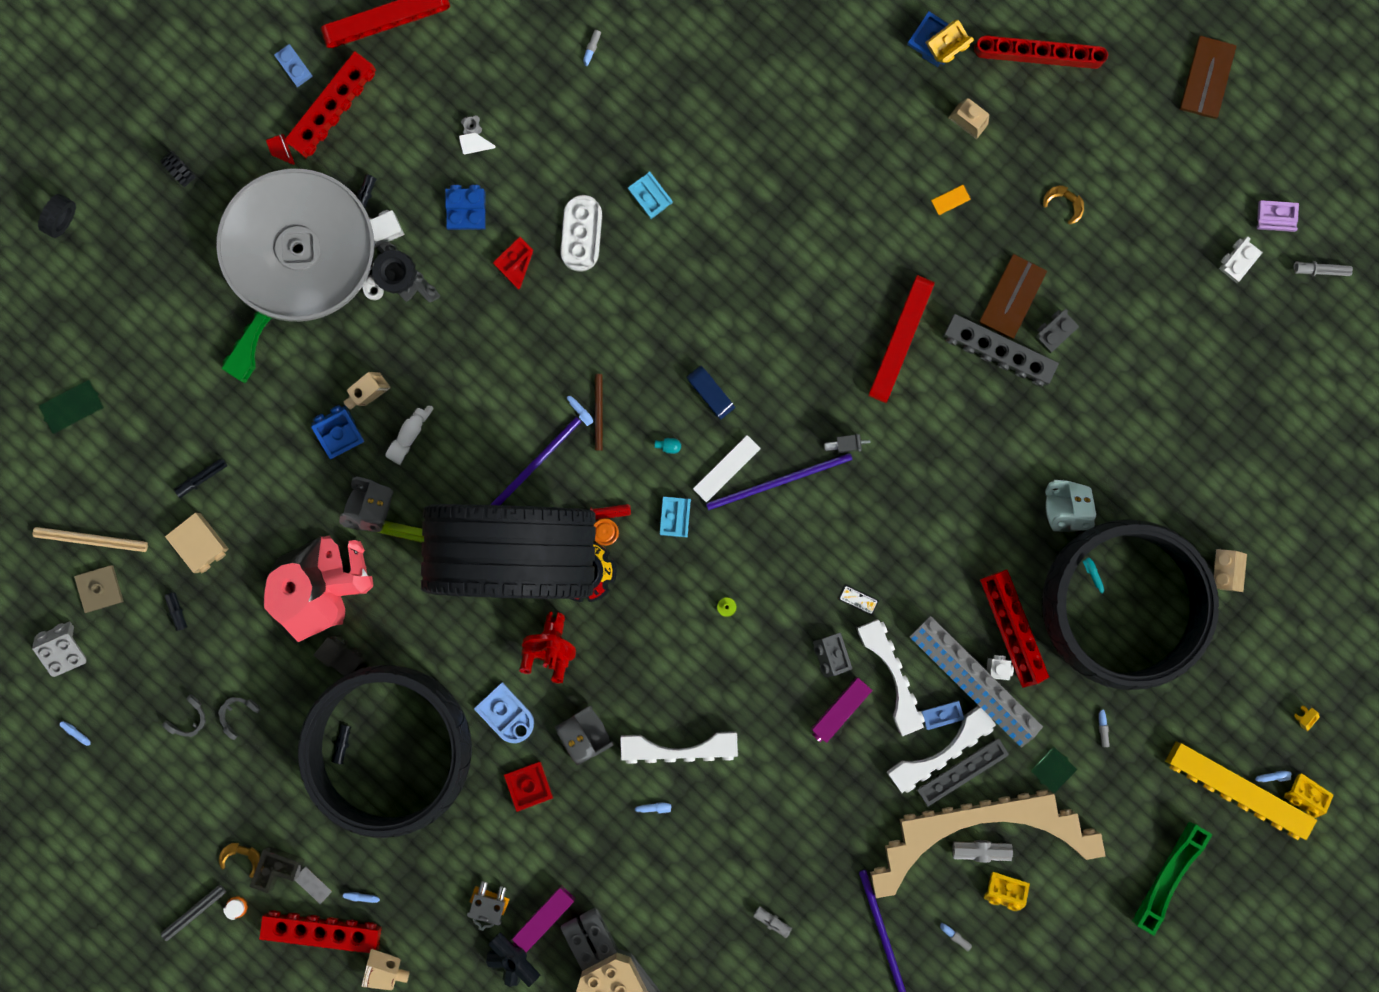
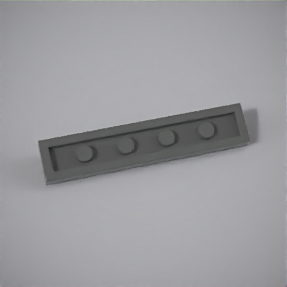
M996 738L919 787L917 791L926 805L930 806L1007 757L1009 753L1000 739Z

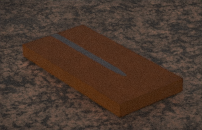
M1204 36L1198 37L1179 110L1213 119L1218 118L1237 45Z
M1013 254L979 323L1014 339L1047 270Z

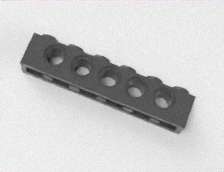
M956 314L952 316L943 335L947 343L954 346L958 344L964 347L963 350L970 354L975 352L981 355L980 358L984 361L991 362L992 360L998 363L997 366L1004 370L1011 369L1015 371L1016 376L1023 379L1026 377L1033 380V384L1040 387L1050 384L1059 365L1058 362ZM961 331L969 333V340L961 338ZM979 339L986 341V348L979 347ZM996 347L1003 349L1004 355L1002 357L995 353ZM1014 355L1021 358L1020 365L1013 362ZM1032 363L1038 366L1037 373H1033L1030 370Z

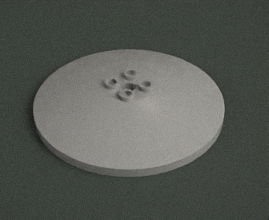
M278 170L251 181L230 201L218 227L217 256L227 283L234 293L249 307L263 315L278 320L309 321L322 318L339 310L360 291L370 273L374 258V233L362 203L341 182L313 170ZM300 244L303 246V251L301 253H294L293 247Z

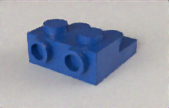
M929 11L907 45L923 55L922 58L936 67H939L940 64L944 65L945 63L935 60L925 42L949 24Z
M451 185L450 189H445L447 230L486 229L485 190L481 189L480 185H470L469 189H462L460 185Z
M340 405L333 407L330 410V414L326 416L320 414L313 418L314 422L311 423V428L329 459L364 442L346 405L343 407Z

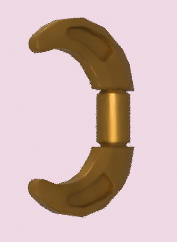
M1056 186L1051 188L1043 199V206L1046 208L1052 198L1064 195L1065 198L1073 202L1074 215L1067 223L1073 224L1077 222L1084 212L1083 199L1079 195L1077 197L1067 190L1068 187Z
M231 843L223 848L219 855L221 869L225 868V862L229 856L239 853L248 856L253 865V870L249 877L253 878L259 873L262 859L256 849L240 846L239 843Z

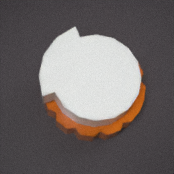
M236 896L228 900L227 905L223 908L226 917L235 920V918H240L247 912L248 905L243 897Z

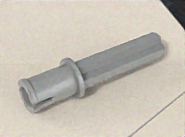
M1296 261L1293 270L1295 274H1310L1311 276L1316 274L1351 276L1353 267L1317 264L1316 261H1312V263Z

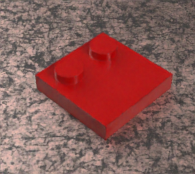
M541 762L504 775L516 812L554 799Z

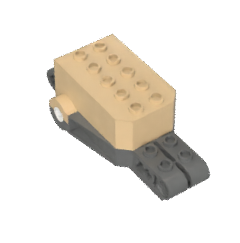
M596 907L580 915L582 923L575 917L561 925L562 932L582 969L576 992H661L630 952L618 949Z

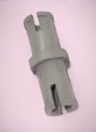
M760 906L753 916L767 925L769 930L773 929L784 938H787L792 930V927L779 920L778 916H773Z

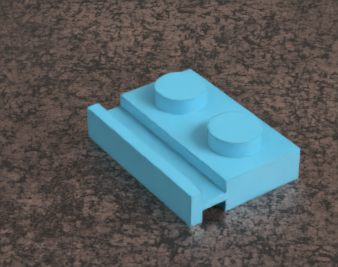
M650 171L628 187L629 192L650 219L673 203Z
M663 497L660 535L688 537L691 499Z

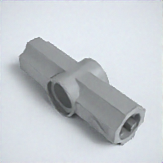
M975 840L974 842L953 841L952 854L953 859L957 860L964 859L976 862H991V860L1012 861L1013 848L1011 843H991V841Z

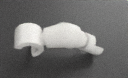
M427 406L425 410L417 408L410 419H406L400 429L397 440L393 441L385 456L398 465L402 463L405 455L409 452V446H411L421 431L422 422H425L433 411L432 406Z

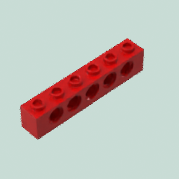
M354 51L284 141L304 158L313 155L317 149V144L325 140L329 129L339 122L340 115L351 107V101L355 96L358 97L362 93L366 82H370L375 76L376 69L373 64ZM353 74H360L358 79L351 80ZM342 88H348L346 94H339ZM330 103H336L334 109L328 110ZM323 117L324 122L317 125V119ZM308 132H312V137L308 140H305V134Z
M1008 569L980 579L1022 688L1039 684L1049 678Z
M270 910L269 913L267 912L262 916L259 940L370 953L371 949L379 950L382 927L377 926L373 922L357 924L358 921L356 920L341 922L338 921V918L328 917L324 920L319 919V916L316 915L300 917L299 913L284 915L280 911ZM279 922L286 924V931L279 928ZM299 924L305 926L306 933H301L298 930ZM317 927L324 928L325 935L318 934ZM337 929H341L344 932V938L337 936ZM361 932L364 935V940H358L355 933Z

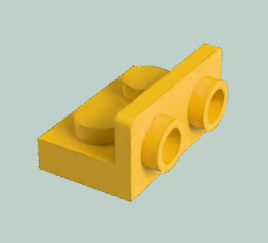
M1301 773L1297 775L1291 791L1285 793L1284 798L1289 800L1292 805L1304 810L1306 814L1317 818L1327 813L1333 794Z
M992 872L988 891L984 895V899L989 900V903L993 905L1001 904L1007 906L1009 910L1019 911L1026 906L1030 883Z

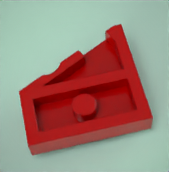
M519 237L493 264L519 290L534 250Z

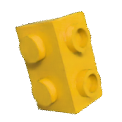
M955 19L925 43L937 62L948 63L955 58L954 55L959 51L962 52L969 48L970 43L974 39L967 35L960 21Z

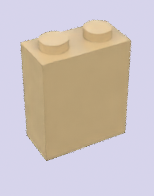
M194 513L165 536L193 573L201 572L202 574L211 567L209 564L214 560H221L229 549L201 513Z
M1216 549L1214 580L1217 589L1243 592L1247 554L1232 550Z

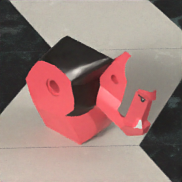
M330 535L319 537L278 557L266 581L264 609L272 621L295 645L331 626L342 625L345 618V606L341 596L366 594L373 587L372 576L367 574L363 556L365 550L361 541H348L351 566L349 573L343 572L339 547Z

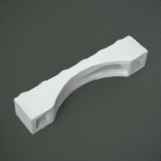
M876 619L857 627L856 630L863 646L877 654L892 674L896 688V706L893 719L900 735L905 736L924 728L922 724L925 722L921 711L917 712L916 698L913 693H909L907 688L910 686L906 675L902 676L901 674L902 664L898 657H894L892 651L895 648L891 639L887 640L885 633L888 631L884 622L880 623Z
M978 705L964 715L965 720L962 721L957 735L941 752L923 760L901 761L888 770L887 774L901 793L904 791L906 793L910 792L916 787L915 784L921 780L923 782L927 780L933 770H940L946 766V761L951 757L955 759L963 753L961 750L968 746L970 748L974 746L980 736H987L993 732V727L996 724L992 718Z
M736 731L717 732L701 744L681 749L659 746L642 735H621V760H626L628 764L637 763V760H645V763H655L657 759H664V762H676V759L684 758L685 762L695 761V758H703V761H714V757H722V760H734V757H738Z

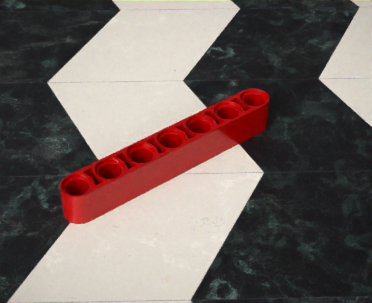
M397 0L328 23L320 29L326 47L334 48L443 12L450 8L449 0Z
M995 36L980 37L974 47L975 54L980 58L1091 69L1100 68L1108 58L1107 50L1101 46ZM980 44H986L988 50L981 49ZM999 46H1005L1007 52H1002ZM1019 47L1024 48L1025 51H1026V53H1025V54L1020 53V52L1018 51V48H1019ZM1037 49L1043 50L1045 55H1039ZM1056 51H1061L1064 57H1058ZM1075 53H1080L1082 59H1077ZM1094 54L1099 55L1101 61L1095 60Z
M919 275L916 276L870 389L869 397L887 403L934 287V281Z

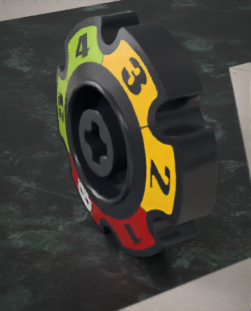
M593 542L595 561H593L594 581H592L594 589L593 595L587 597L589 602H595L605 597L610 592L608 584L610 582L615 583L617 576L615 561L608 560L610 552L604 546ZM573 598L571 600L583 602L584 598Z

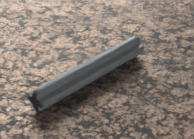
M219 885L161 932V937L165 941L171 939L226 893L224 887Z

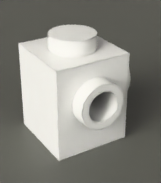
M994 655V659L988 658L987 672L994 679L1010 680V676H1013L1014 666L1011 665V661L1006 660V656Z

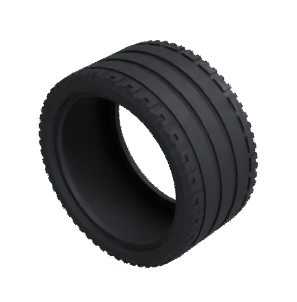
M431 504L424 507L423 518H425V521H423L422 525L424 542H422L421 555L423 556V562H421V576H423V580H421V590L427 594L535 599L587 598L593 595V561H595L593 541H595L596 527H594V523H596L595 512L579 508Z

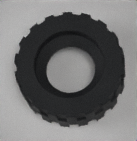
M56 194L46 203L38 220L39 230L52 238L60 237L73 220L76 203L61 194Z
M399 250L384 251L373 262L372 277L374 282L386 292L393 294L407 291L409 287H412L413 282L416 280L417 270L415 269V263L411 257ZM397 262L403 267L404 273L400 280L390 281L386 277L385 269L390 263Z

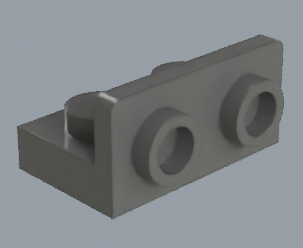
M1067 309L1062 312L1058 310L1051 316L1052 321L1048 325L1044 323L1037 329L1039 333L1035 338L1049 353H1052L1079 328L1075 321L1067 314Z
M841 633L813 641L814 652L818 656L820 670L825 678L853 669Z

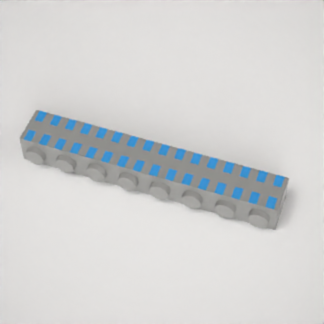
M931 616L910 636L1021 748L1031 741L1043 728Z

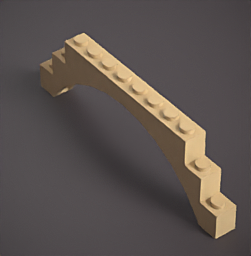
M1048 790L1036 791L1037 794L1029 795V793L1018 794V798L1010 799L1009 796L1001 797L996 802L984 800L979 802L980 805L972 806V803L960 805L961 808L958 809L945 807L942 808L941 812L934 813V810L922 812L923 815L919 816L907 814L904 815L903 819H899L903 842L894 840L890 841L889 845H885L889 868L877 867L874 868V871L870 872L874 896L881 898L895 895L908 870L926 850L940 839L960 829L980 823L1011 822L1045 830L1065 841L1086 860L1105 857L1102 835L1093 828L1085 829L1081 833L1078 814L1071 811V809L1060 810V814H1058L1055 795L1052 792H1048Z

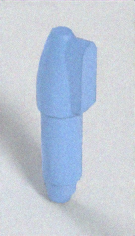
M567 396L569 404L579 414V418L587 426L592 424L593 419L587 410L572 396Z
M65 721L60 723V726L69 735H72L86 746L90 745L91 741L72 724Z
M1277 771L1257 776L1255 780L1258 782L1291 780L1292 773L1290 771Z
M661 802L637 806L635 811L642 813L655 811L667 813L671 812V804Z
M358 892L343 894L345 899L356 902L377 903L380 900L378 896Z

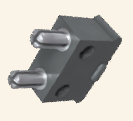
M860 434L837 437V442L824 443V448L826 451L838 449L839 453L861 452V444L871 442L870 440H861Z
M484 881L481 882L478 893H475L471 909L467 913V916L473 918V922L482 931L485 928H491L502 923L501 916L506 902L503 900L506 892L505 887L501 886L499 888L497 898L485 895L488 883L485 882L484 884ZM476 900H481L482 904H477ZM495 905H499L500 910H497ZM476 920L491 923V925H484L482 927Z

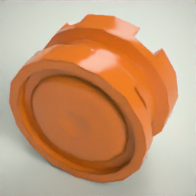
M601 519L594 524V527H596L595 541L598 544L608 546L617 540L619 529L615 522L610 519Z

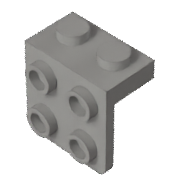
M71 622L58 624L47 632L42 631L38 633L34 638L32 649L53 677L81 666L87 660L72 637L74 626Z

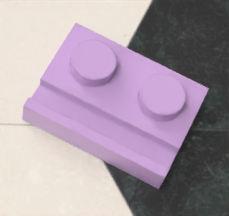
M1259 201L1257 229L1297 231L1299 203Z

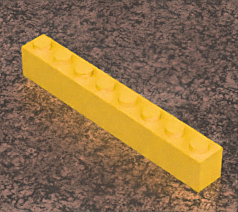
M1175 742L1165 762L1170 764L1169 768L1177 773L1183 771L1187 774L1186 778L1195 783L1199 780L1204 783L1203 787L1211 792H1214V790L1220 792V797L1229 802L1231 800L1238 802L1237 807L1246 812L1248 809L1254 811L1253 816L1262 821H1265V819L1272 822L1271 826L1280 831L1282 828L1289 831L1287 835L1296 840H1299V838L1307 840L1317 822V819L1182 743Z

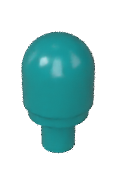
M664 438L663 441L655 440L654 448L663 449L665 453L676 454L681 450V443L675 438Z

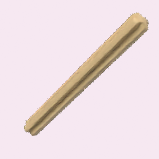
M40 527L33 529V537L140 552H146L148 549V543L144 541Z

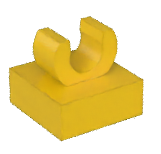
M1301 706L1300 708L1305 712V715L1301 717L1295 713L1294 717L1299 721L1301 728L1308 732L1320 716L1315 709L1311 708L1308 711L1305 706Z

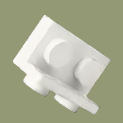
M1249 237L1243 240L1240 238L1233 245L1234 251L1231 254L1227 253L1221 260L1223 264L1219 269L1236 283L1242 279L1263 253L1249 242L1251 239Z

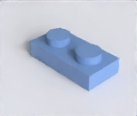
M290 44L274 54L297 87L313 77Z
M959 701L921 711L925 720L926 730L965 720Z

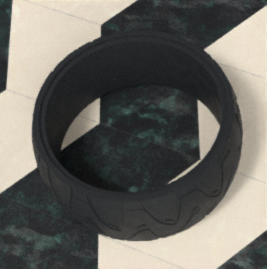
M1127 519L1106 522L1086 530L1071 540L1052 563L1045 580L1042 596L1043 618L1048 636L1065 662L1078 673L1095 683L1123 690L1157 687L1187 672L1208 648L1215 633L1219 616L1217 586L1210 568H1208V564L1198 550L1175 531L1156 523ZM1122 535L1147 540L1170 555L1186 580L1190 597L1188 623L1177 646L1157 664L1129 673L1109 671L1088 657L1080 648L1071 632L1066 610L1068 586L1081 560L1099 544Z
M379 665L359 669L340 678L328 687L309 710L303 723L298 743V762L301 778L308 795L316 807L341 828L358 835L373 838L398 837L410 834L426 827L442 816L461 792L467 779L472 757L469 725L461 706L454 696L429 675L418 670L394 665ZM387 682L410 688L425 697L437 709L446 724L452 748L449 775L435 801L418 812L399 817H382L361 811L347 802L337 792L327 775L322 754V741L326 724L338 703L347 694L363 684Z

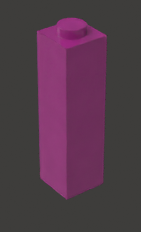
M855 677L811 729L814 733L812 735L820 743L822 740L827 743L873 690L858 677Z
M561 885L513 936V945L521 947L527 953L575 901V897Z

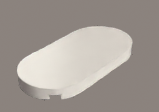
M587 195L574 197L567 203L564 209L561 257L565 265L574 271H586L592 268L599 257L602 210L598 202Z

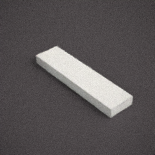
M747 435L693 490L707 503L761 448Z

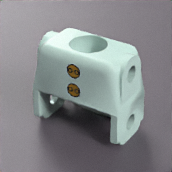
M1054 480V482L1048 484L1045 491L1047 495L1046 513L1053 531L1072 532L1089 530L1095 526L1096 510L1092 489L1089 486L1063 480Z

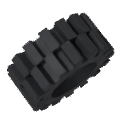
M172 151L160 160L166 170L184 188L196 178L192 171Z

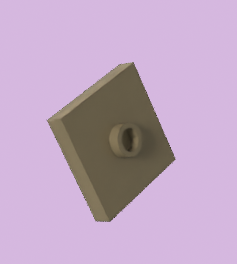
M113 565L74 576L85 613L124 602Z

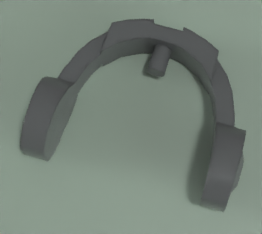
M190 694L186 699L200 714L199 726L194 723L192 726L195 730L184 732L166 720L162 726L169 733L192 737L204 727L206 719L201 707L202 703Z
M232 697L226 700L219 709L218 714L224 728L223 732L232 740H235L238 735L225 720L226 710L231 711L233 708L229 705L239 701L254 712L259 713L261 707L251 699L246 700Z

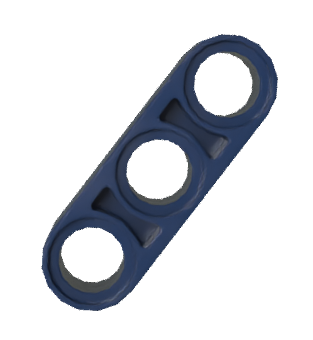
M702 365L686 377L720 420L735 409L733 403Z

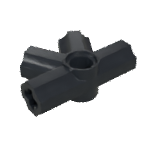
M501 932L488 943L493 950L487 954V966L504 968L503 980L505 985L509 987L517 986L520 980H522L530 987L541 976L526 960V952L521 947H514Z

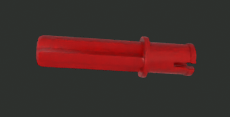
M629 504L597 509L590 508L591 511L595 512L596 520L631 515Z

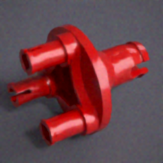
M549 612L546 616L547 619L543 632L541 634L529 635L523 639L521 652L523 657L519 671L523 674H531L533 661L537 658L544 661L543 667L547 668V665H549L548 669H554L551 677L552 682L563 683L565 669L568 667L569 661L575 658L576 648L562 637L565 616L557 612L555 621V618L552 617L553 613Z

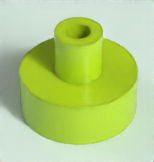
M722 598L717 604V610L722 616L729 617L735 613L736 603L731 598Z

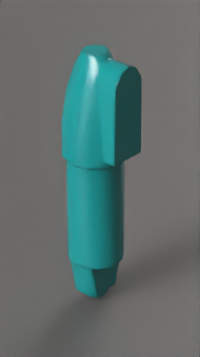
M1088 557L1086 560H1083V564L1087 573L1091 575L1095 587L1099 589L1100 593H1103L1104 586L1098 569L1092 559Z

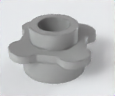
M475 115L462 119L464 135L470 133L480 134L482 132L478 116Z

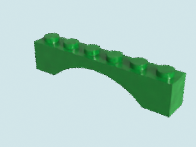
M257 311L254 314L255 319L245 327V334L241 340L238 339L235 342L233 352L224 359L223 367L221 368L243 383L247 382L256 368L255 353L257 342L264 327L272 319Z
M1190 821L1188 822L1131 922L1155 936L1165 918L1169 902L1180 880L1190 865L1204 851L1213 834Z

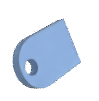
M503 682L474 708L500 738L506 742H522L533 731L534 718L532 713ZM517 726H525L527 731L524 736H519L516 733Z

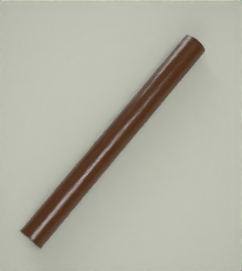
M595 374V451H603L602 374Z

